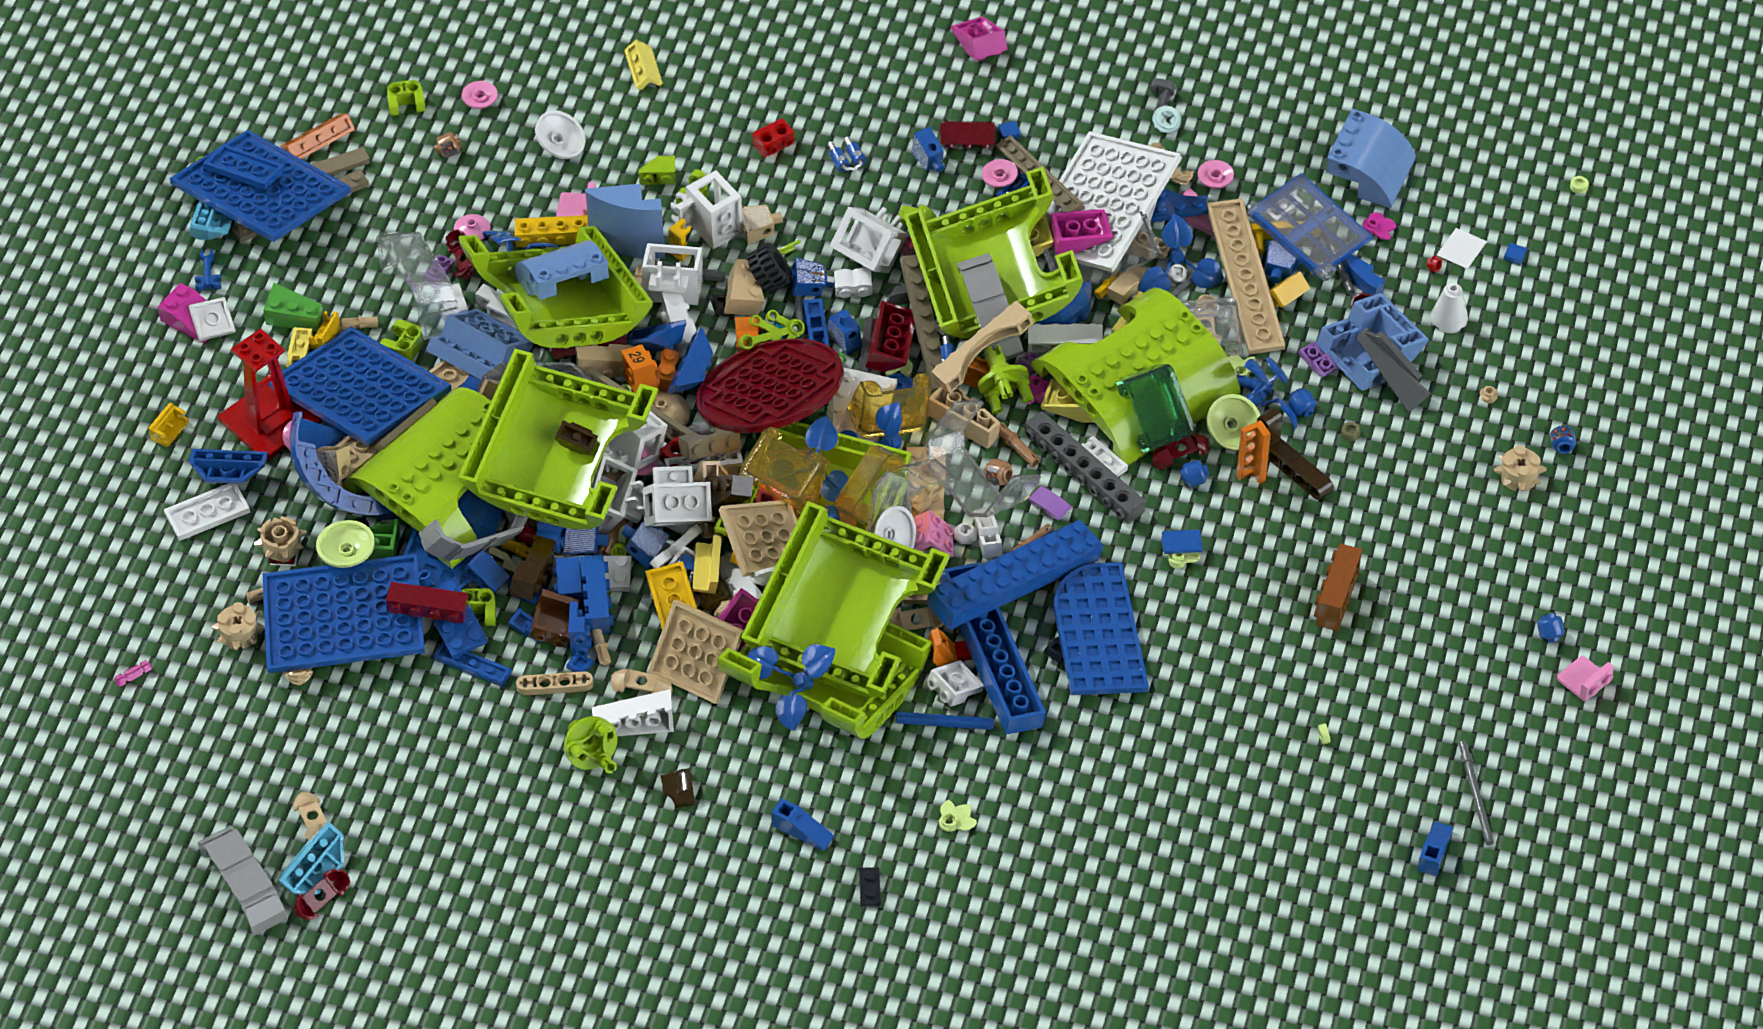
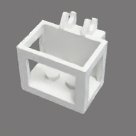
M716 170L686 186V194L678 192L676 198L682 199L681 203L674 204L671 202V208L678 214V216L672 214L671 219L675 223L681 218L686 220L685 229L691 226L712 249L743 233L741 196ZM712 181L714 182L715 205H712L698 190ZM721 188L729 195V197L722 201Z
M848 207L830 247L872 271L889 273L908 233L901 230L903 224L899 222L901 220L900 216L897 215L891 224L887 222L889 216L884 215L887 211L884 207L881 208L877 215L865 209ZM852 217L855 218L856 220L846 238V241H841Z
M647 243L642 264V287L653 302H662V292L684 293L685 303L698 305L703 284L702 248ZM655 252L695 255L694 268H683L677 262L676 267L663 266L662 261H658V264L655 265Z
M650 411L645 424L641 428L616 436L610 441L603 455H607L639 470L659 460L660 449L663 446L668 425ZM656 436L654 447L645 442ZM644 450L650 456L641 460L642 452ZM609 464L605 465L604 470L606 472H609L611 467L613 468L611 471L617 473L619 470Z
M607 455L602 456L591 485L594 490L599 481L617 486V491L603 523L599 525L601 534L609 533L623 518L638 523L644 513L643 488L645 486H643L644 483L642 481H635L638 470ZM606 464L625 472L616 482L602 476L603 468Z
M692 466L653 468L654 484L643 488L645 527L702 525L712 521L710 482H693ZM650 494H652L653 516L651 517L649 513Z

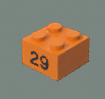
M642 344L621 351L625 379L632 392L636 393L640 384L654 388L660 386V380L655 372L658 371L656 361L651 359L650 352L646 351Z

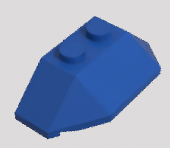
M1090 281L1083 282L1078 294L1066 307L1034 324H1078L1080 321L1086 320L1090 315L1092 283Z
M686 319L632 330L628 338V345L635 347L642 344L646 351L654 350V353L664 349H675L676 344L682 343Z
M701 327L691 337L667 391L670 394L693 389L697 384H701L706 377L704 372L709 369L712 363L710 359L713 352L704 329Z
M192 449L189 464L205 482L243 484L265 467L268 452Z

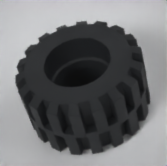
M766 243L748 254L747 259L751 273L766 292L772 294L791 283L790 268L781 252L771 243Z

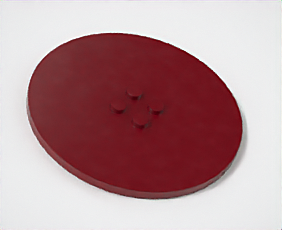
M781 339L754 345L749 350H742L728 357L708 373L697 391V407L701 417L709 425L721 430L734 433H757L778 429L808 417L827 404L837 393L843 382V364L840 356L834 349L814 340Z

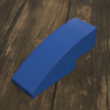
M1353 254L1342 261L1346 272L1350 274L1352 282L1359 290L1370 295L1383 293L1385 280L1373 273L1374 267Z

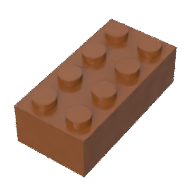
M1340 543L1338 550L1333 551L1331 558L1333 562L1331 565H1328L1326 571L1327 578L1326 580L1323 579L1321 595H1317L1314 617L1317 618L1316 626L1339 631L1360 572L1362 549Z

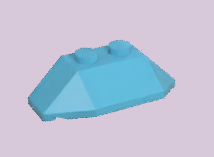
M199 201L190 223V236L198 240H210L226 235L229 232L233 219Z
M328 821L288 864L278 882L293 895H299L300 893L305 895L324 878L323 874L332 869H340L344 865V835ZM317 889L314 895H319L322 890Z

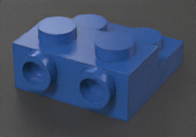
M570 602L568 634L572 657L574 655L588 657V649L592 648V638L588 637L590 636V625L586 624L583 610L579 609L578 602Z

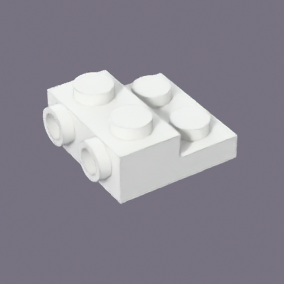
M961 660L932 669L927 679L928 687L931 690L935 689L940 696V700L943 703L947 702L950 707L964 703L968 696L982 692L984 685Z

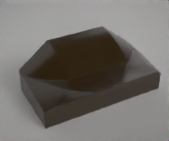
M562 421L555 436V440L561 446L585 455H590L598 438L597 435L592 433V430L574 422L568 423L566 421Z
M689 768L671 771L660 776L663 794L672 799L675 808L695 805Z

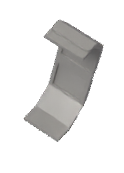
M989 253L957 263L958 272L963 276L980 328H984L994 317L1001 314L1009 306L996 267ZM1019 335L1000 339L989 345H992L993 351L997 349V344L1000 345L1006 360L1023 355Z
M504 510L509 520L507 531L466 544H461L444 535L437 519L419 532L426 552L450 562L472 555L479 550H488L491 546L497 547L508 543L524 529L527 517Z
M228 826L197 842L201 856L206 854L210 856L239 901L250 924L253 936L286 920L285 909L272 882L237 829Z

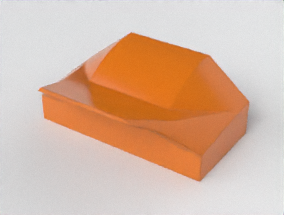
M976 356L968 367L963 383L978 389L979 380L989 373L987 361Z
M939 628L931 630L929 641L932 642L934 649L933 663L941 667L958 661L955 644Z

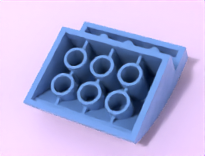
M640 184L585 189L588 226H596L616 253L644 258L647 243L664 245L661 199L642 200ZM655 252V258H665V253Z
M478 309L448 315L441 335L431 337L427 351L484 381L485 379L495 380L504 374L514 349L529 352L535 343L525 338L521 332Z

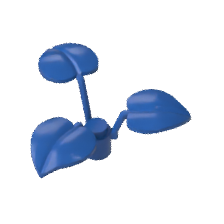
M1176 214L1171 217L1162 231V240L1166 246L1170 247L1168 251L1170 259L1167 261L1166 271L1164 273L1159 266L1148 269L1139 283V291L1142 293L1152 288H1160L1168 292L1171 282L1167 275L1172 263L1181 264L1184 262L1191 269L1195 270L1191 279L1194 284L1201 288L1217 286L1224 280L1221 267L1216 260L1204 258L1198 262L1196 268L1185 258L1180 246H1188L1192 241L1193 233L1188 223Z
M489 230L482 232L484 239L491 236V239L498 244L506 241L507 251H513L512 240L521 241L520 238L513 237V233ZM531 243L527 246L526 250L542 246L559 248V246L551 243Z
M1268 356L1266 362L1275 373V376L1269 381L1260 365L1254 359H1249L1245 363L1244 368L1252 371L1261 382L1246 398L1256 408L1259 405L1264 407L1267 404L1277 402L1291 420L1295 430L1297 428L1296 414L1283 399L1274 398L1265 401L1267 396L1264 390L1278 377L1283 383L1288 381L1285 372Z
M896 402L878 409L875 418L876 424L880 430H884L883 434L886 436L881 441H875L874 443L898 449L902 445V439L898 435L901 429L902 415L900 402ZM852 430L840 432L841 434L858 438L857 433Z
M822 417L816 420L806 432V444L810 448H817L816 459L809 463L808 468L794 471L795 467L792 462L781 459L775 461L770 466L764 478L766 482L795 488L798 485L796 474L810 471L816 475L822 474L826 478L820 485L821 494L826 500L839 502L841 498H852L853 495L849 477L840 470H833L828 476L824 471L825 463L820 460V449L829 451L835 447L838 441L837 431L829 417Z
M818 644L809 646L802 655V663L806 666L804 673L798 672L796 674L774 666L778 661V654L770 647L759 646L748 653V658L762 664L760 679L768 678L772 673V669L793 678V684L798 689L790 692L789 696H781L776 703L777 717L788 729L795 731L807 711L805 699L800 695L794 694L811 689L814 684L813 678H819L827 672L834 659L835 648Z

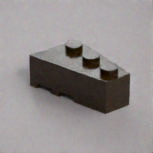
M738 475L705 477L704 482H710L713 517H720L719 509L721 506L742 504L752 497L753 477Z
M534 534L531 548L528 547L525 552L528 554L525 561H520L512 577L511 595L532 601L534 596L540 593L542 585L546 584L548 576H551L553 573L554 565H552L556 544L555 540Z

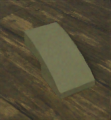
M491 546L488 553L495 560L504 563L502 568L506 569L509 574L514 575L518 567L517 564L504 552Z

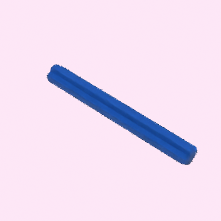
M912 712L896 713V723L986 730L994 728L993 718Z

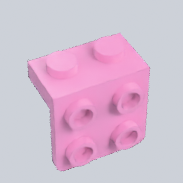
M588 182L587 188H596V183ZM562 192L560 194L556 217L587 215L586 194Z
M930 510L914 517L916 540L913 549L922 551L932 546L939 551L950 554V558L954 556V530L952 526Z
M1580 656L1558 674L1557 680L1586 702L1589 698L1596 695L1601 688L1611 682L1614 666L1607 662L1603 667L1599 668L1585 656Z

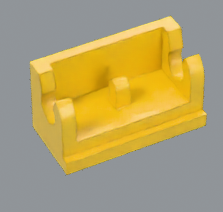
M683 218L668 229L669 245H687L685 236L691 231V226L685 229L686 220ZM670 253L682 263L689 256L687 254Z
M1297 272L1269 291L1273 305L1276 308L1279 306L1282 308L1311 288L1302 273Z
M327 311L324 312V321L314 338L312 335L308 338L309 349L316 350L336 337L341 328L338 312L333 311L332 318L328 316Z
M169 403L149 426L150 439L168 448L189 423V419L182 416L186 412Z

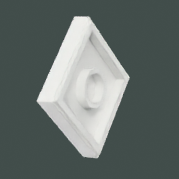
M225 297L189 305L188 308L199 341L235 333L236 330Z

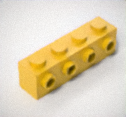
M588 215L515 219V237L521 239V241L515 240L516 247H527L531 243L576 244L578 227L588 226Z

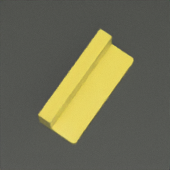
M635 40L624 51L636 88L642 90L649 82L661 86L663 83L652 48Z
M714 535L712 544L696 543L693 591L716 593L719 577L721 536Z

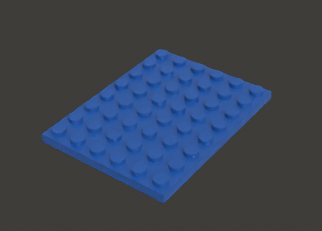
M249 130L244 131L225 143V145L284 165L285 171L265 190L203 169V162L217 149L170 177L171 185L272 242L280 239L351 193V186Z
M353 327L345 330L282 371L291 401L366 446L399 426L431 398L437 401L452 391L451 384ZM271 381V382L268 383V387H270V388H272V389L274 390L273 384H272V381Z
M411 554L365 560L356 566L347 568L325 565L263 573L268 673L425 653L423 618L405 614H393L386 610V598L391 582L420 586L418 555Z

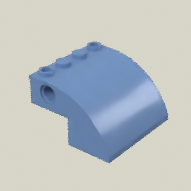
M1351 109L1327 157L1326 173L1359 183L1357 198L1392 208L1416 159V155L1409 141L1395 127L1376 116Z
M590 240L520 261L516 264L514 270L515 276L528 296L536 294L539 300L557 295L556 283L578 276L580 280L588 278L591 283L609 278L608 261L597 245Z
M1382 293L1355 301L1348 319L1322 327L1315 343L1322 353H1327L1335 365L1363 391L1386 381L1357 339V336L1365 328H1369V331L1374 334L1378 332L1385 333L1410 362L1422 351L1429 339Z

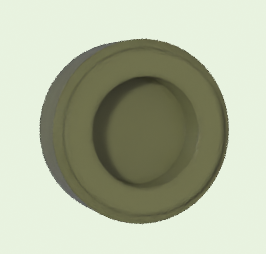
M1353 422L1345 423L1342 426L1341 435L1347 441H1355L1360 436V427Z

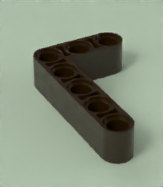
M1272 407L1257 418V422L1261 420L1271 433L1268 460L1316 500L1321 499L1334 489L1333 482L1329 477L1281 439L1283 419L1278 409Z

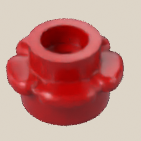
M1433 255L1427 260L1426 266L1431 273L1433 271L1439 272L1442 267V259L1437 255Z

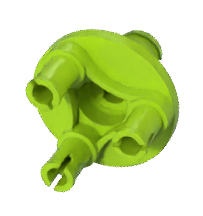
M998 344L996 345L997 349L994 351L992 345L984 350L989 373L983 376L977 385L979 392L984 394L985 399L988 400L991 412L994 415L1003 412V407L999 400L1000 394L1002 399H1007V394L1009 397H1012V390L1017 388L1023 403H1028L1034 399L1029 387L1030 381L1027 368L1023 365L1008 364L1002 348Z
M589 716L581 720H575L569 724L568 733L565 737V755L577 768L590 770L601 767L607 773H613L610 768L615 771L617 764L611 760V757L617 747V732L614 726L603 717Z

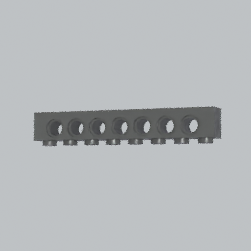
M1041 411L1025 422L1026 437L1035 442L1041 451L1051 456L1055 463L1060 464L1066 473L1076 478L1080 485H1084L1094 497L1100 499L1104 506L1110 508L1120 520L1129 524L1145 513V500L1047 414Z

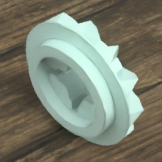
M1162 106L1154 112L1152 121L1155 128L1159 129L1160 132L1168 134L1175 132L1179 128L1181 116L1175 108ZM1164 117L1166 119L1171 118L1169 124L1167 122L1162 123Z

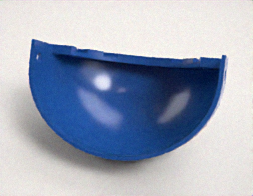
M300 411L293 413L289 437L290 453L294 467L305 486L321 501L343 512L369 516L391 513V510L365 491L356 495L335 484L327 476L328 474L318 460L316 449L335 446L347 437L348 434L339 429L301 418L302 412Z

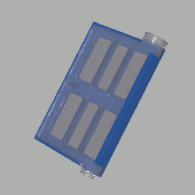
M1302 173L1259 203L1254 200L1248 205L1247 215L1322 281L1329 280L1336 271V265L1370 242L1373 237Z

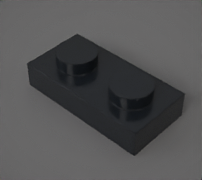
M879 867L859 868L860 907L881 906Z

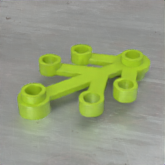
M770 310L766 314V319L769 322L777 321L785 327L779 329L764 321L759 315H754L749 320L752 327L759 326L768 332L754 337L745 334L739 339L738 345L742 350H749L754 344L768 340H780L784 335H788L787 339H795L804 333L805 326L799 319L788 320L779 315L776 310ZM770 313L774 314L775 319L770 317ZM753 318L758 320V324L754 323ZM793 326H796L798 330L794 331ZM743 341H746L748 346H744Z

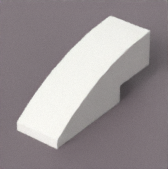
M483 284L475 293L477 306L486 309L487 314L514 329H518L502 306L500 293Z
M993 511L973 512L983 558L1002 556V542Z

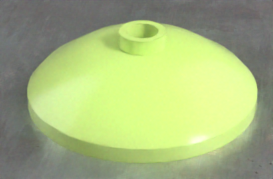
M1237 394L1224 395L1217 399L1208 410V431L1214 441L1223 448L1239 450L1241 428L1257 422L1260 413L1256 406L1246 397ZM1228 422L1231 423L1232 428L1228 427Z
M343 520L330 524L321 531L316 541L317 553L321 560L330 566L338 568L352 567L364 562L371 555L375 546L374 535L369 527L353 520Z

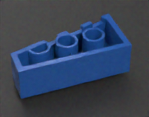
M603 555L580 557L586 624L590 625V632L594 629H601L602 634L611 633L610 626H614L613 614H609L608 608H612L611 596L607 597V591L610 590V579L605 578V573H609L608 561L604 562Z

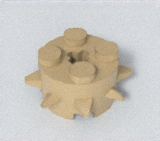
M1517 445L1515 448L1507 451L1504 456L1499 455L1502 465L1494 468V472L1501 475V481L1507 488L1514 491L1517 489L1524 491L1525 488L1526 490L1533 488L1535 484L1541 485L1538 475L1545 472L1546 467L1540 465V457L1533 451L1525 448L1523 445Z
M280 516V519L275 517L273 521L269 519L261 528L257 529L261 534V538L254 545L263 548L266 558L269 557L283 563L288 562L300 549L304 548L301 545L300 538L306 535L307 532L297 528L295 519L292 520Z
M236 602L225 608L217 617L218 623L213 624L211 627L220 633L217 643L223 642L225 646L230 649L234 648V650H237L239 647L246 649L256 644L258 633L265 630V626L257 622L260 612H254L241 602Z

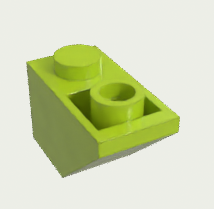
M656 156L639 169V184H676L675 156Z

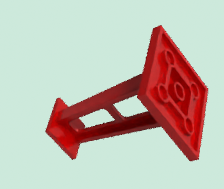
M260 328L231 348V351L243 361L245 397L218 414V421L251 451L268 452L267 461H269L287 448L283 441V431L286 425L292 421L293 413L300 411L302 412L301 418L318 424H322L323 419L290 400L277 358L285 352V349ZM268 365L269 375L257 383L256 372ZM271 381H272L274 390H273L272 388L268 387V383L271 382Z

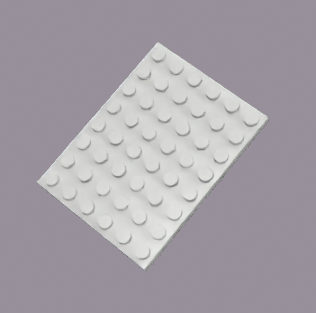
M1088 132L1059 181L1083 203L1085 208L1081 211L1105 209L1113 238L1075 253L1077 263L1110 272L1115 271L1181 161L1182 157L1179 153ZM1051 246L1042 254L1055 257L1054 246Z

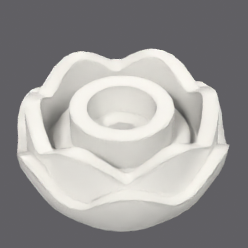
M961 523L954 529V539L959 544H971L977 539V530L970 523Z

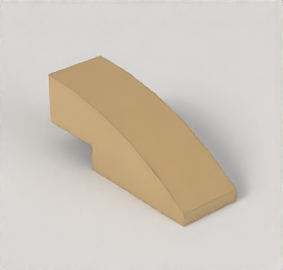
M1138 265L1126 270L1108 287L1107 298L1124 305L1129 298H1133L1139 291L1140 280L1147 270Z

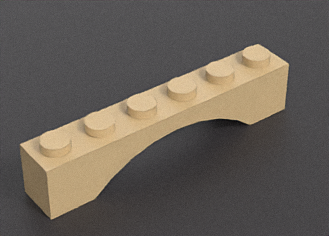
M1017 301L1007 306L1001 314L994 317L989 324L981 328L971 339L965 341L947 359L935 366L931 371L935 381L949 394L964 382L969 365L983 349L1000 339L1021 335L1034 324L1031 313Z

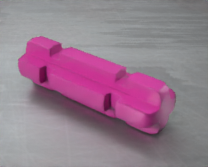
M144 660L139 666L135 665L124 671L123 675L115 676L116 684L121 687L127 684L126 681L130 682L143 675V672H149L152 669L151 664L148 660Z

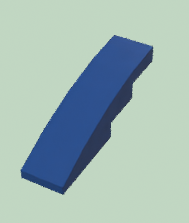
M822 298L804 300L808 339L829 346Z

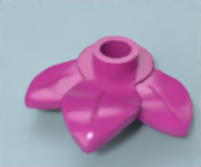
M1380 212L1371 213L1362 223V227L1371 235L1375 234L1378 238L1385 240L1391 239L1389 232L1397 227L1393 220L1384 218V215Z
M1032 375L1028 378L1030 381L1029 387L1034 399L1028 402L1027 405L1035 401L1042 404L1050 381H1045L1037 375Z

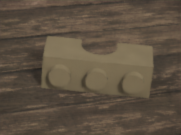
M713 428V434L711 435L691 433L678 437L680 455L689 461L741 448L740 433Z

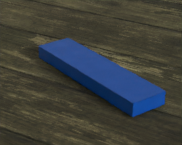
M442 642L433 656L435 661L501 687L505 685L512 674L511 668L470 652L452 659L444 642Z

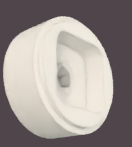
M1180 264L1173 265L1169 270L1168 278L1173 283L1179 284L1187 277L1186 269Z

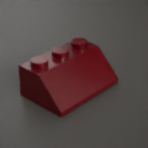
M941 121L940 144H944L946 148H955V144H962V148H973V145H980V148H991V145H994L995 122Z

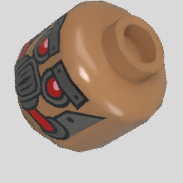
M452 132L437 137V144L434 145L437 154H441L444 158H450L459 154L460 148H462L459 136L457 134L454 135Z
M992 459L984 467L985 478L988 482L1002 486L1010 482L1013 477L1012 467L1006 461Z

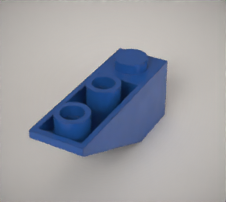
M781 798L771 812L773 827L822 851H825L834 838V835L802 808Z
M1434 821L1422 848L1417 871L1437 877L1454 827Z

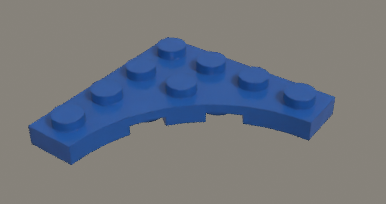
M1164 187L1158 197L1150 223L1170 220L1174 214L1181 218L1208 214L1207 195L1186 196Z

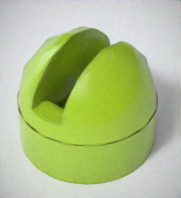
M622 542L615 543L611 549L612 556H626V545Z

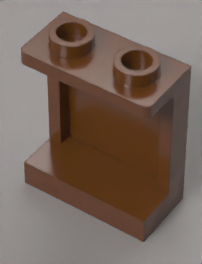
M542 589L537 600L529 637L537 641L554 644L557 647L567 648L570 642L568 634L570 602H578L579 606L580 600Z

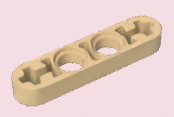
M589 672L524 675L516 681L517 692L525 696L586 692L591 690L594 684L593 677ZM562 680L570 682L567 686L559 684ZM548 681L550 685L548 687H541L540 683Z

